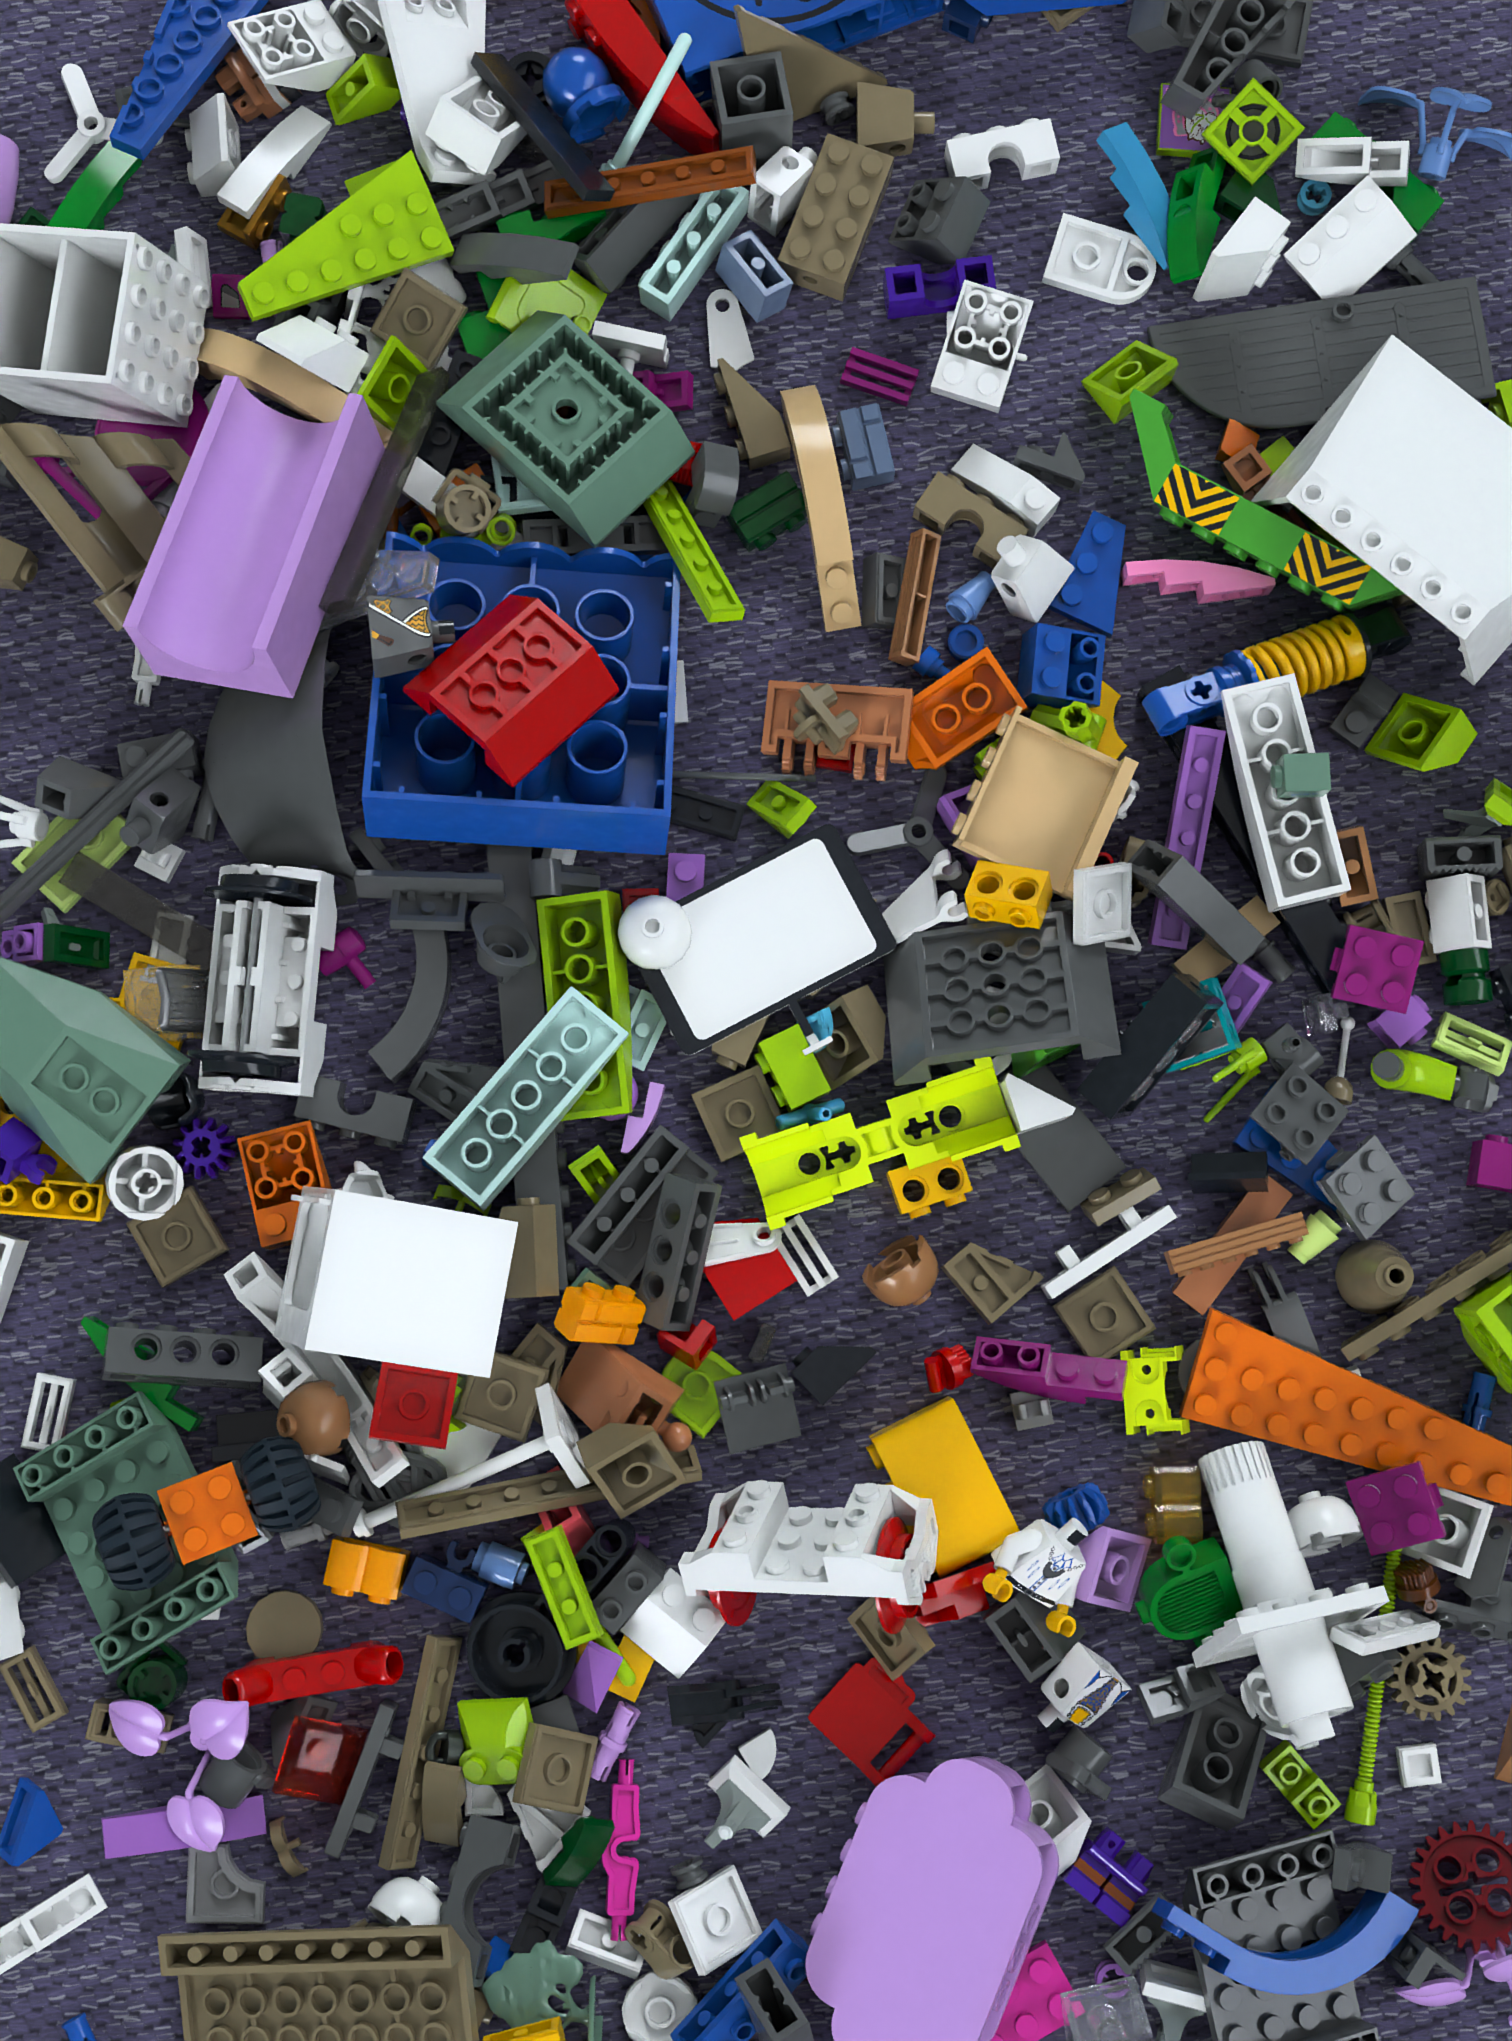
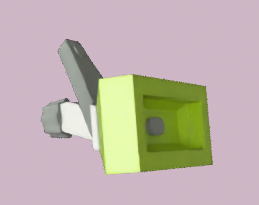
M1494 777L1485 789L1484 807L1474 811L1443 809V816L1445 819L1468 823L1457 837L1480 836L1492 827L1512 826V789Z

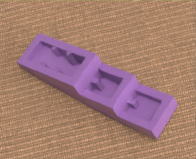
M255 1793L248 1795L236 1809H227L219 1806L225 1819V1833L220 1842L267 1834L263 1794ZM167 1805L101 1818L105 1859L191 1847L184 1843L170 1827L167 1818Z

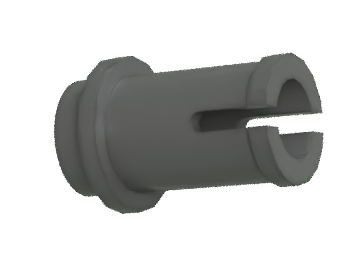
M1265 937L1257 946L1252 960L1254 962L1258 960L1275 978L1276 982L1280 984L1295 971L1296 967L1274 946L1276 943L1274 940L1269 941Z

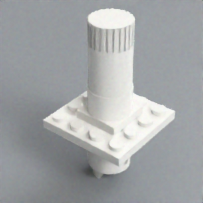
M1248 1441L1226 1446L1204 1455L1198 1460V1464L1233 1570L1231 1573L1243 1610L1235 1614L1236 1618L1225 1621V1627L1212 1631L1213 1636L1201 1640L1202 1645L1192 1652L1196 1668L1258 1654L1281 1728L1290 1729L1291 1734L1289 1738L1295 1745L1296 1750L1316 1747L1319 1745L1320 1740L1335 1736L1330 1718L1354 1708L1333 1642L1329 1640L1331 1628L1335 1625L1363 1619L1389 1602V1598L1384 1585L1369 1588L1368 1583L1350 1586L1345 1589V1594L1334 1597L1329 1588L1315 1590L1303 1553L1299 1550L1264 1442Z

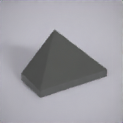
M310 1695L298 1697L272 1712L270 1720L273 1766L277 1769L307 1774L338 1702L333 1699Z

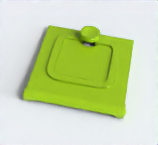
M572 269L567 280L522 285L513 277H506L486 315V319L492 323H498L513 333L537 310L564 314L570 320L574 317L573 323L588 335L607 294Z

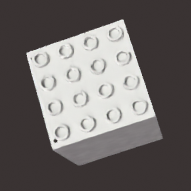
M0 223V395L37 414L187 428L188 419L193 410L192 394L194 382L199 373L197 358L200 344L203 342L205 335L203 325L206 308L210 303V285L136 232Z

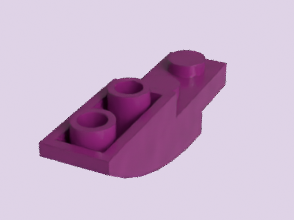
M977 1336L970 1370L971 1373L1022 1392L1061 1401L1086 1404L1087 1397L1123 1401L1128 1365L1125 1360L1052 1352L1050 1344Z

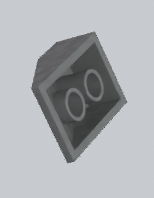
M1227 1693L1225 1696L1189 1712L1167 1763L1157 1799L1228 1832L1245 1818L1267 1737V1732L1263 1728L1267 1724L1261 1721L1257 1713L1256 1717L1252 1719L1247 1713L1242 1700Z

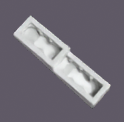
M89 1873L0 1927V1975L108 1907Z

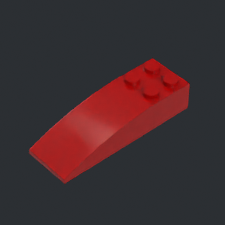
M566 0L565 6L570 14V19L567 22L571 32L577 40L583 38L588 45L586 49L597 54L605 62L612 81L621 87L628 100L639 110L667 56L628 0ZM676 71L650 121L692 155L719 151L718 130Z

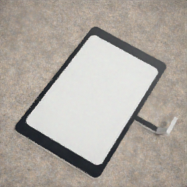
M825 824L676 901L688 915L692 929L691 944L682 960L670 968L657 970L642 969L639 966L638 968L684 1054L693 1055L789 1005L810 1044V1047L802 1050L806 1056L822 1049L823 1046L833 1042V1039L829 1036L821 1041L818 1040L797 1000L892 952L895 949L896 940L837 829L831 824Z

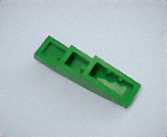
M109 140L71 187L47 226L103 230L105 227L104 217L120 201L124 195L123 185L138 170L142 160L113 148Z
M84 1316L81 1325L104 1357L105 1338L110 1325L94 1316ZM143 1345L134 1348L136 1356L142 1360H150L155 1357L154 1351ZM126 1382L136 1392L142 1391L166 1417L188 1432L197 1431L205 1418L173 1399L181 1385Z

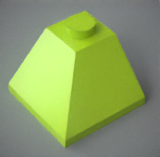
M1403 693L1364 751L1370 756L1425 772L1458 763L1478 733L1462 709Z

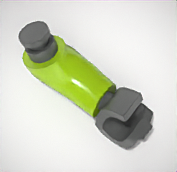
M1404 1049L1383 1050L1373 1058L1371 1063L1373 1080L1379 1086L1386 1089L1414 1092L1448 1101L1451 1100L1452 1093H1456L1453 1106L1481 1113L1489 1112L1493 1101H1497L1499 1086L1496 1085L1494 1075L1479 1068L1461 1064L1460 1074L1456 1075L1457 1066L1425 1054Z

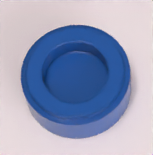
M971 624L956 626L950 632L947 641V648L951 656L962 662L977 654L984 646L983 634L976 626Z

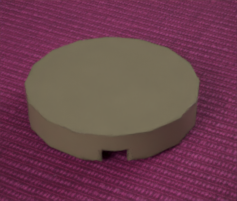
M290 1589L274 1591L259 1600L251 1610L246 1625L247 1642L254 1655L259 1659L272 1656L278 1659L313 1653L319 1645L324 1630L322 1614L316 1603L308 1596Z

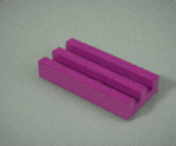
M852 347L844 373H842L840 384L907 407L919 375V369ZM856 361H859V362H862V363H865V364H868V365H871V366H874V367L883 369V370H885V371H888V372H891V373H894V374H897V375H900V376L909 378V380H906V379H903V378H900V377H897V376H894V375H891V374H888V373H885V372L876 370V369H874V368H871V367H868V366H865V365L856 363ZM853 371L905 389V391L901 393L852 376L851 373Z

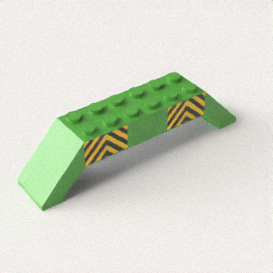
M1135 388L1133 389L1129 398L1154 503L1161 509L1159 515L1164 520L1179 528H1182L1184 523L1192 526L1190 531L1199 539L1211 545L1216 540L1224 543L1223 549L1226 550V553L1243 562L1246 561L1247 557L1256 560L1255 566L1258 567V570L1277 579L1279 574L1288 577L1287 583L1290 584V587L1307 596L1310 595L1311 591L1322 595L1320 598L1322 604L1340 613L1344 608L1355 611L1404 594L1360 558L1181 465L1170 428V423L1174 417L1165 404Z

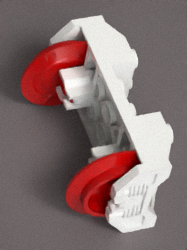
M747 1481L727 1493H715L709 1506L705 1533L694 1552L683 1553L678 1566L686 1595L709 1596L713 1606L720 1610L723 1619L730 1626L738 1627L746 1622L752 1612L757 1592L875 1597L877 1613L882 1627L889 1634H897L902 1630L907 1618H913L916 1615L923 1601L922 1593L926 1592L924 1581H930L936 1567L939 1529L932 1498H919L894 1485L875 1483L855 1484L845 1508H809L806 1506L789 1507L783 1482ZM906 1525L914 1526V1534H909Z

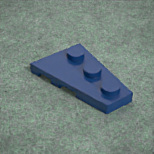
M1093 510L1068 561L1075 569L1048 609L1102 635H1106V637H1112L1126 525Z

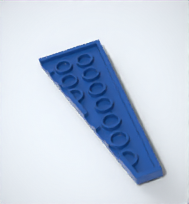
M167 0L154 31V42L150 51L146 50L143 56L144 65L139 77L135 76L131 84L133 89L127 105H122L109 136L112 147L144 160L237 42L227 27L228 22L259 14L269 0Z

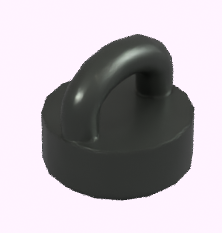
M445 1729L434 1732L426 1744L427 1760L459 1766V1759L463 1754V1736L459 1729ZM441 1740L440 1757H436L435 1747L438 1741Z

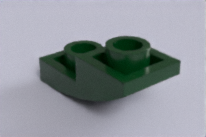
M585 1816L576 1820L574 1826L561 1837L564 1851L559 1853L556 1859L543 1870L545 1884L577 1887L592 1871L604 1853L615 1828L613 1820L596 1819L595 1816Z

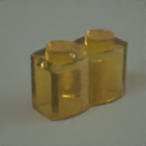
M1149 1466V1475L1143 1476L1144 1497L1150 1498L1151 1513H1145L1146 1536H1152L1153 1543L1157 1545L1164 1544L1169 1538L1174 1536H1184L1189 1539L1191 1544L1203 1541L1199 1466Z

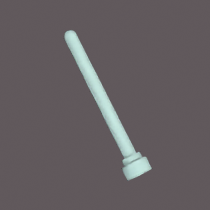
M681 33L678 36L613 160L609 159L607 163H603L599 172L624 168L628 163L692 43V38L688 33Z

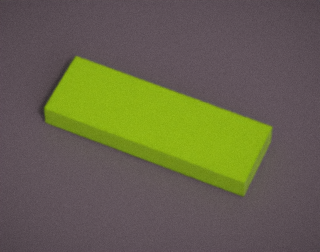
M562 1524L523 1540L565 1649L568 1650L601 1637L604 1634Z

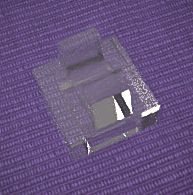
M1331 993L1319 994L1301 1000L1308 1036L1337 1030V1021L1340 1018L1349 1017L1347 1002L1333 1004V999L1330 997Z

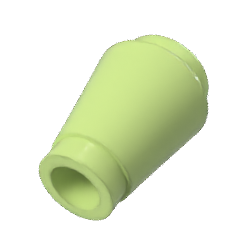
M1320 1209L1314 1215L1310 1213L1305 1221L1309 1234L1302 1236L1303 1241L1294 1243L1287 1249L1302 1264H1305L1339 1238L1336 1235L1342 1230L1337 1223Z

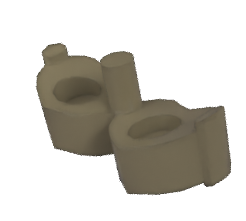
M284 1815L269 1823L270 1838L274 1849L278 1853L283 1869L294 1878L309 1871L307 1867L304 1868L292 1851V1849L302 1845L299 1837L288 1842L283 1822L285 1820Z

